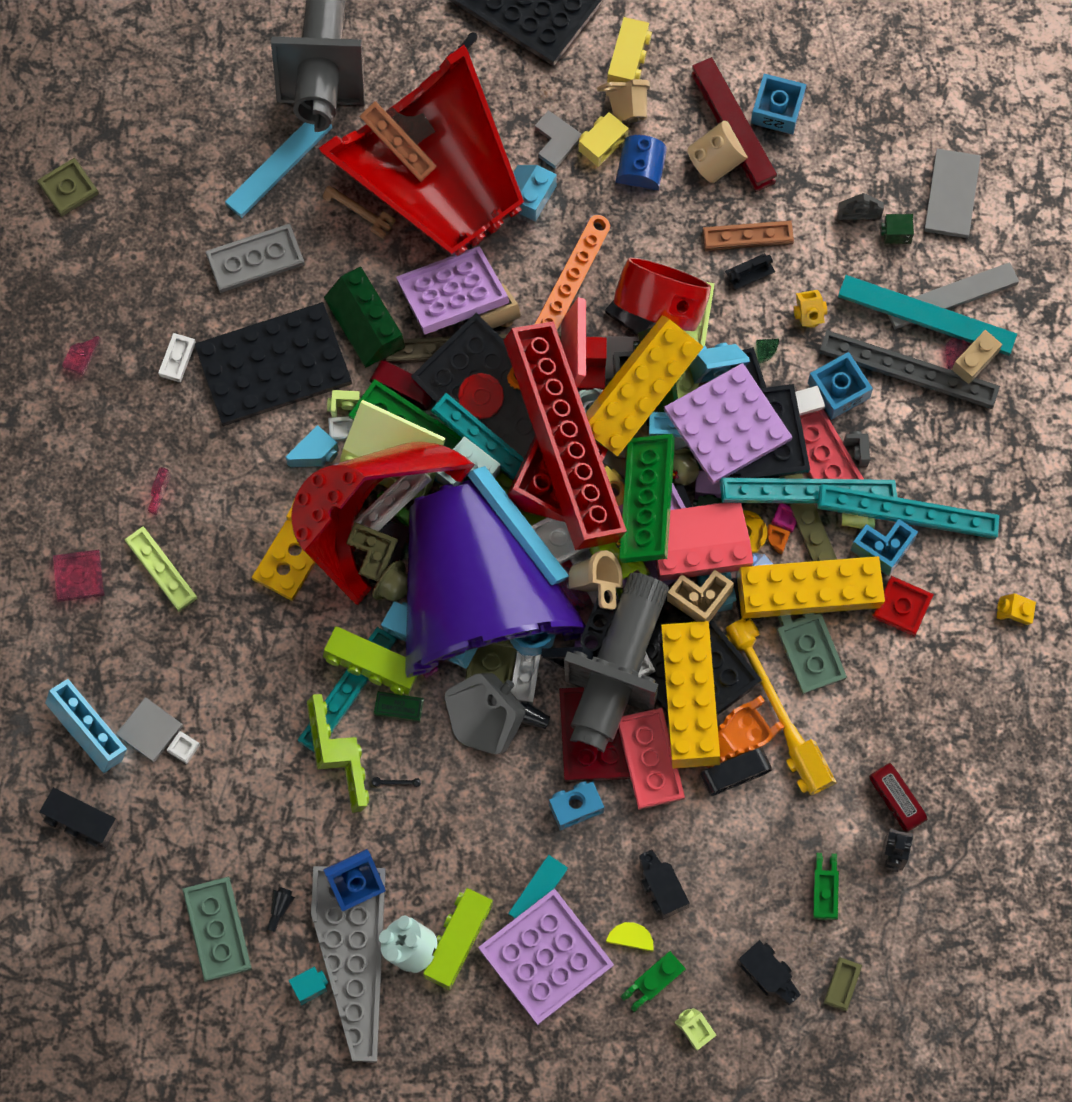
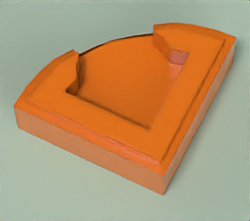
M769 524L767 528L768 542L776 552L783 554L790 531Z

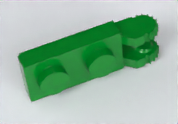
M816 853L813 919L838 920L839 871H837V854L831 853V871L822 870V853Z
M669 951L633 983L634 985L628 988L620 997L625 1001L639 990L644 996L632 1004L631 1010L636 1012L647 1001L653 1000L685 972L686 968Z

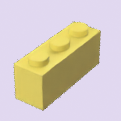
M623 18L608 71L607 83L628 82L632 79H640L642 70H639L640 63L644 64L647 54L644 47L645 44H650L652 32L649 31L648 22Z

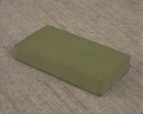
M839 957L823 1004L847 1012L862 968L861 964Z

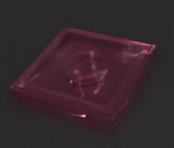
M99 549L53 556L58 602L105 596Z

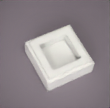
M179 731L167 748V752L187 764L200 746V743Z

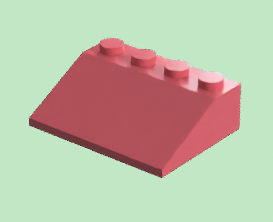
M718 503L670 510L667 559L655 560L658 580H676L681 574L686 578L711 575L714 570L719 573L738 571L740 567L753 566L750 538L741 503Z

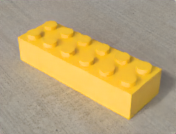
M662 315L587 410L586 415L594 438L618 457L703 349V346L669 318Z
M879 556L740 567L736 573L742 619L880 608L885 602Z
M709 621L663 624L661 626L672 767L675 769L720 765Z

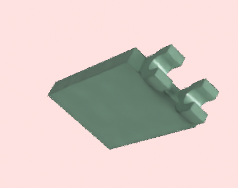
M814 613L801 614L803 617L792 620L790 615L777 616L780 624L783 626L778 628L777 632L802 695L847 678L821 613L816 615Z

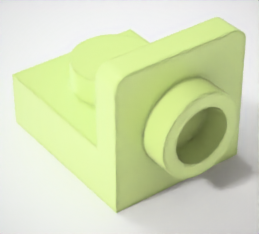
M332 390V398L327 400V412H331L333 418L337 417L338 407L344 410H352L361 398L360 391Z
M695 1008L683 1011L679 1015V1019L675 1021L676 1026L682 1029L696 1050H699L717 1036L703 1014Z

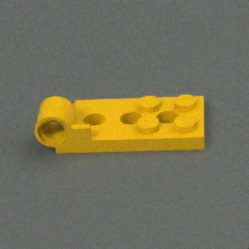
M291 507L286 515L287 520L254 572L252 580L293 601L315 562L303 549L297 556L289 553V549L292 546H300L292 528ZM288 565L290 571L286 575H280L277 572L278 567Z

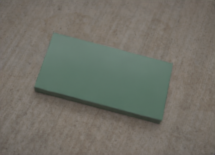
M230 877L183 888L204 982L252 970Z

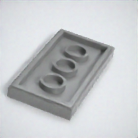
M937 148L926 214L925 232L969 238L981 155Z
M291 224L205 251L220 293L305 265Z

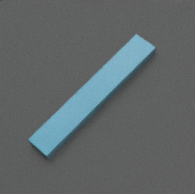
M304 123L225 201V204L243 218L332 129V124L324 131L315 132L314 124Z
M486 466L472 470L468 477L551 585H555L566 580L569 577L567 572Z

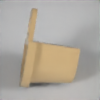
M632 79L628 82H608L597 87V91H606V96L610 99L613 115L623 124L640 122L647 119V90L650 89V82L648 80Z
M607 550L598 551L591 558L576 563L570 568L569 589L585 592L598 591V604L600 608L609 610L616 608V588H623V576L619 561L613 553ZM605 591L610 595L609 603H606L604 599Z

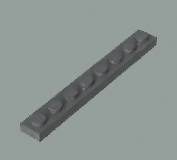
M826 330L819 351L820 354L833 358H838L849 352L860 367L993 409L1000 389L999 385L977 378L968 384L953 370Z

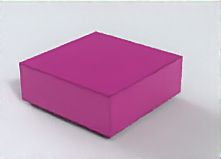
M780 503L771 524L792 533L797 523L796 519L793 517L791 507Z

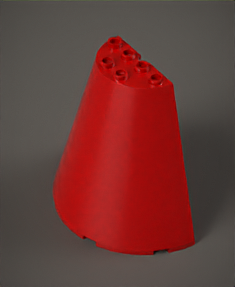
M465 45L447 56L439 66L440 69L432 73L418 88L386 110L392 119L437 166L421 182L367 124L342 138L336 135L318 148L323 156L451 255L455 254L457 257L468 250L467 246L470 244L472 247H475L482 242L487 232L493 234L500 229L501 225L504 224V219L508 216L512 218L522 211L520 206L524 203Z
M411 442L319 469L304 481L294 499L291 519L296 540L309 557L354 604L359 605L372 589V586L364 576L358 574L360 567L355 563L353 555L355 548L347 545L346 542L352 530L354 519L360 512L370 492L384 478L442 471L451 476L455 481L461 482L475 464L461 453L446 446L428 442Z

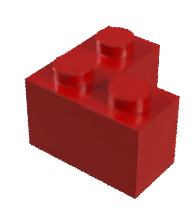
M586 337V376L578 386V392L585 389L593 390V388L605 389L607 337Z

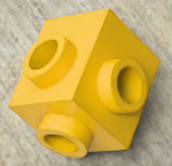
M813 290L796 293L795 319H799L801 325L806 327H816L818 324L825 323L824 315L828 313L826 301H823L820 292Z

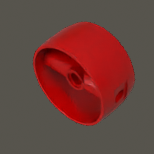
M628 258L615 290L614 304L629 313L655 323L663 315L682 330L696 331L703 318L710 297L711 285L695 276L666 265L639 258Z

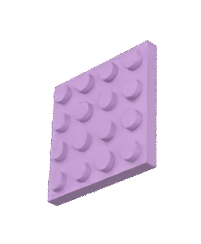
M480 246L467 250L458 257L454 255L396 277L398 285L424 335L471 318L476 312L480 315L510 303L508 295Z
M743 363L664 407V411L713 485L719 482L721 478L728 477L792 440L791 434Z
M555 888L478 947L479 951L537 1026L614 966Z

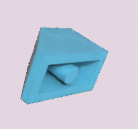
M317 425L286 456L287 465L290 467L324 466L327 462L330 463L337 457L339 451L338 443Z

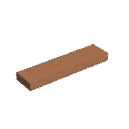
M377 101L371 104L359 116L420 182L437 167Z
M792 220L703 227L702 230L705 251L794 243Z

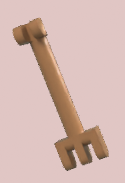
M328 185L323 193V199L327 202L334 198L374 224L371 227V232L384 239L386 233L380 228L387 232L391 229V226L385 223V221L391 225H394L396 222L392 216L384 211L379 217L331 185Z

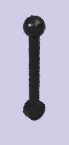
M374 777L372 779L374 787H379L380 785H413L414 787H419L422 783L419 778L413 780H381L379 777Z

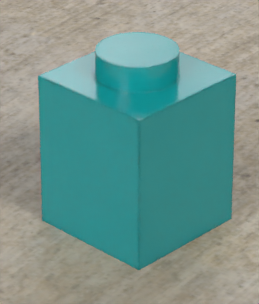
M315 966L289 980L301 1006L327 992L325 985L328 984V981L323 971L317 972Z

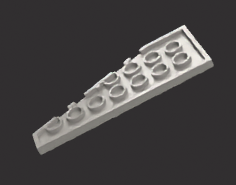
M313 866L311 916L353 1062L377 1063L382 969L379 935L383 931L385 892L342 912L324 874L323 869L327 867ZM377 868L385 887L386 868Z

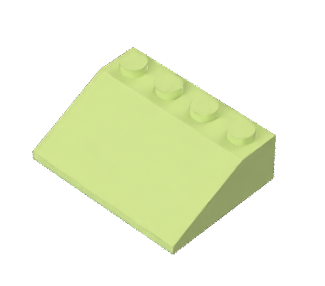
M362 400L344 444L340 462L411 442H428L444 446L445 438ZM435 472L427 473L432 480L412 498L413 500L426 496L433 487ZM401 476L384 478L378 484L389 488Z

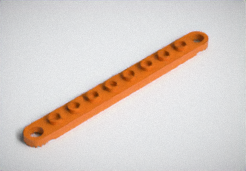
M594 215L588 221L534 324L554 321L558 330L610 230V223L604 216ZM598 222L603 230H597L593 224ZM511 367L507 377L508 383L514 389L520 390L518 382L514 377L513 367Z

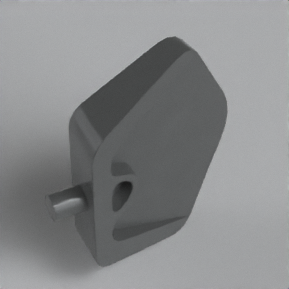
M479 673L446 691L445 702L452 730L458 741L466 746L492 754H503L507 751L525 716L524 706L510 692L514 687L512 681L507 680L503 684L493 673Z

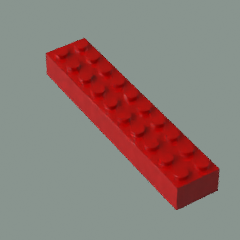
M554 321L512 328L503 341L575 551L616 543L627 530Z

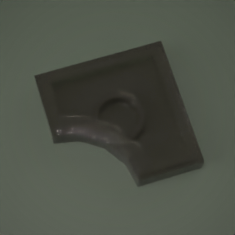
M393 107L386 110L416 144L435 132L423 113L416 116H405L398 113Z

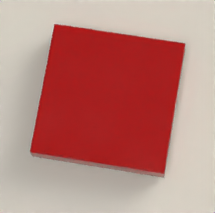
M891 575L884 590L885 602L880 608H876L872 618L915 637L934 594Z

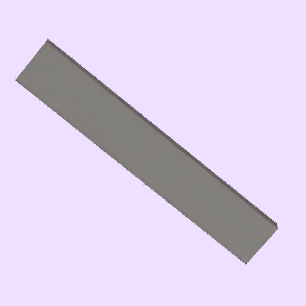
M1009 262L913 298L949 310L1018 285L1019 280ZM888 315L894 329L911 324V322Z

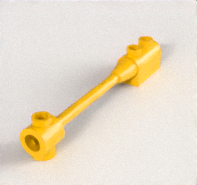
M741 619L730 624L725 629L727 632L725 636L738 651L745 652L753 670L762 679L761 685L779 721L784 726L783 732L790 756L786 762L792 772L798 771L801 779L797 780L801 791L803 793L808 791L809 795H815L835 785L837 782L816 741L810 739L805 742L797 728L791 723L753 649V645L756 642L755 637L760 635L752 619Z

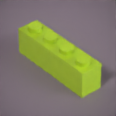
M335 626L323 652V658L329 664L346 667L351 674L366 676L370 682L376 685L384 684L390 687L392 692L403 695V693L409 695L417 676L407 678L405 672L406 657Z
M466 888L464 893H459L454 903L457 908L453 915L449 913L443 925L446 928L443 936L438 935L437 949L433 954L434 958L423 970L425 979L449 991L493 906L492 899L469 888Z

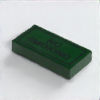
M378 691L374 716L420 723L424 698Z

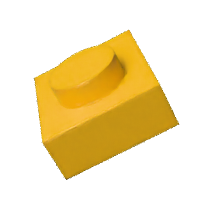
M1015 593L1001 596L997 604V619L1010 618L1025 625L1033 624L1036 602Z

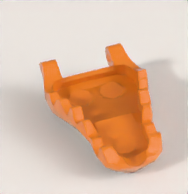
M761 695L734 709L725 718L724 722L718 726L720 763L763 747L784 728L781 722L770 727L757 710V708L765 703Z

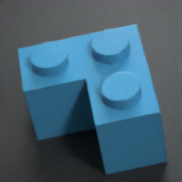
M898 519L885 537L866 524L854 540L850 551L861 558L879 556L881 571L890 576L915 541L918 531Z

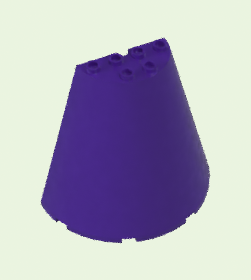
M471 480L464 481L462 485L455 487L453 484L440 487L438 492L414 499L415 503L409 508L405 668L407 678L430 673L433 668L439 665V660H448L465 653L466 650L544 632L547 634L562 633L564 641L580 638V634H583L586 625L560 583L551 585Z

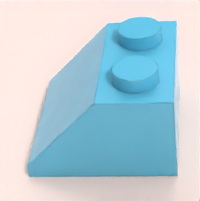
M517 165L513 173L524 203L520 206L522 211L519 214L536 222L557 186V174L538 165Z
M720 343L715 345L714 348L707 349L706 346H703V349L689 367L694 384L709 382L741 363L746 366L750 360L737 344L728 345L727 343Z

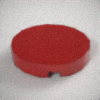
M478 373L469 376L459 388V404L477 419L490 418L497 414L503 405V388L499 381L489 374Z

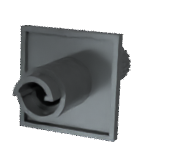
M306 0L302 37L272 36L271 38L277 103H294L293 110L296 117L305 123L314 124L315 132H321L329 128L336 115L337 105L365 106L362 40L342 39L346 0Z
M630 573L597 657L593 656L591 660L582 652L574 651L571 653L567 651L564 659L565 682L584 688L571 723V727L574 730L570 741L589 744L604 753L607 743L613 742L627 705L644 711L655 709L658 684L655 683L653 678L642 675L640 678L638 674L669 591V587L662 581L645 574Z

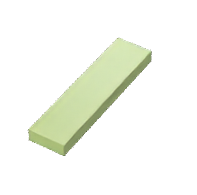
M144 526L124 539L178 612L198 599Z

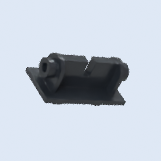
M764 253L726 270L725 273L734 289L737 290L775 273V270L771 265L773 263L772 257L770 255L766 256Z

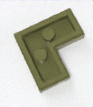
M355 522L346 544L367 553L358 574L377 582L387 569L398 539Z

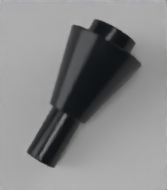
M279 887L278 891L273 890L272 915L267 930L276 932L280 918L283 917L296 898L291 896L293 891Z

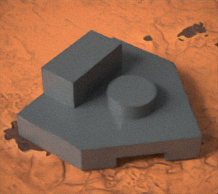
M865 193L839 202L837 219H881L884 211V202Z

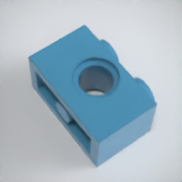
M586 781L574 786V790L565 792V790L559 791L552 795V799H549L550 809L560 831L604 813V805L594 782L588 784ZM577 799L582 802V806L574 809L570 807L569 802Z

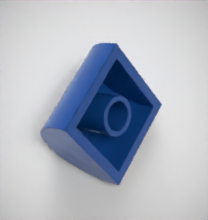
M631 135L626 137L623 142L615 183L659 191L667 146L662 141L651 136Z
M368 849L323 869L342 912L386 891Z

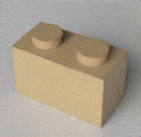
M984 330L955 361L952 370L970 384L999 353L1003 344L988 331Z

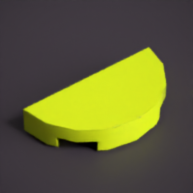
M624 922L617 925L609 933L606 943L650 952L654 951L650 932L642 925L634 922Z

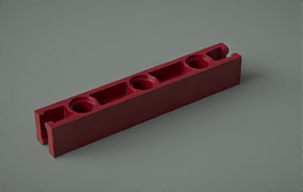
M711 57L692 65L693 72L691 76L716 122L720 124L722 121H727L730 124L748 157L740 165L755 192L774 185L777 173L713 58Z

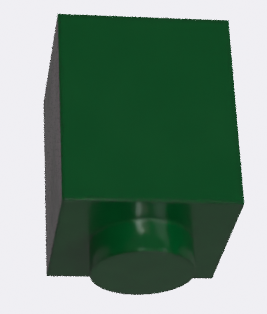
M886 214L884 222L880 223V235L884 236L885 244L912 243L914 236L913 214Z

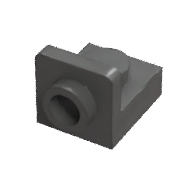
M853 431L846 434L843 441L844 446H854V460H858V467H868L870 461L868 433L862 434L860 431Z

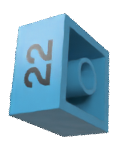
M764 73L753 108L751 124L793 135L807 84Z
M849 352L811 372L808 379L810 388L818 386L825 404L824 409L831 420L870 399L873 391L872 386Z

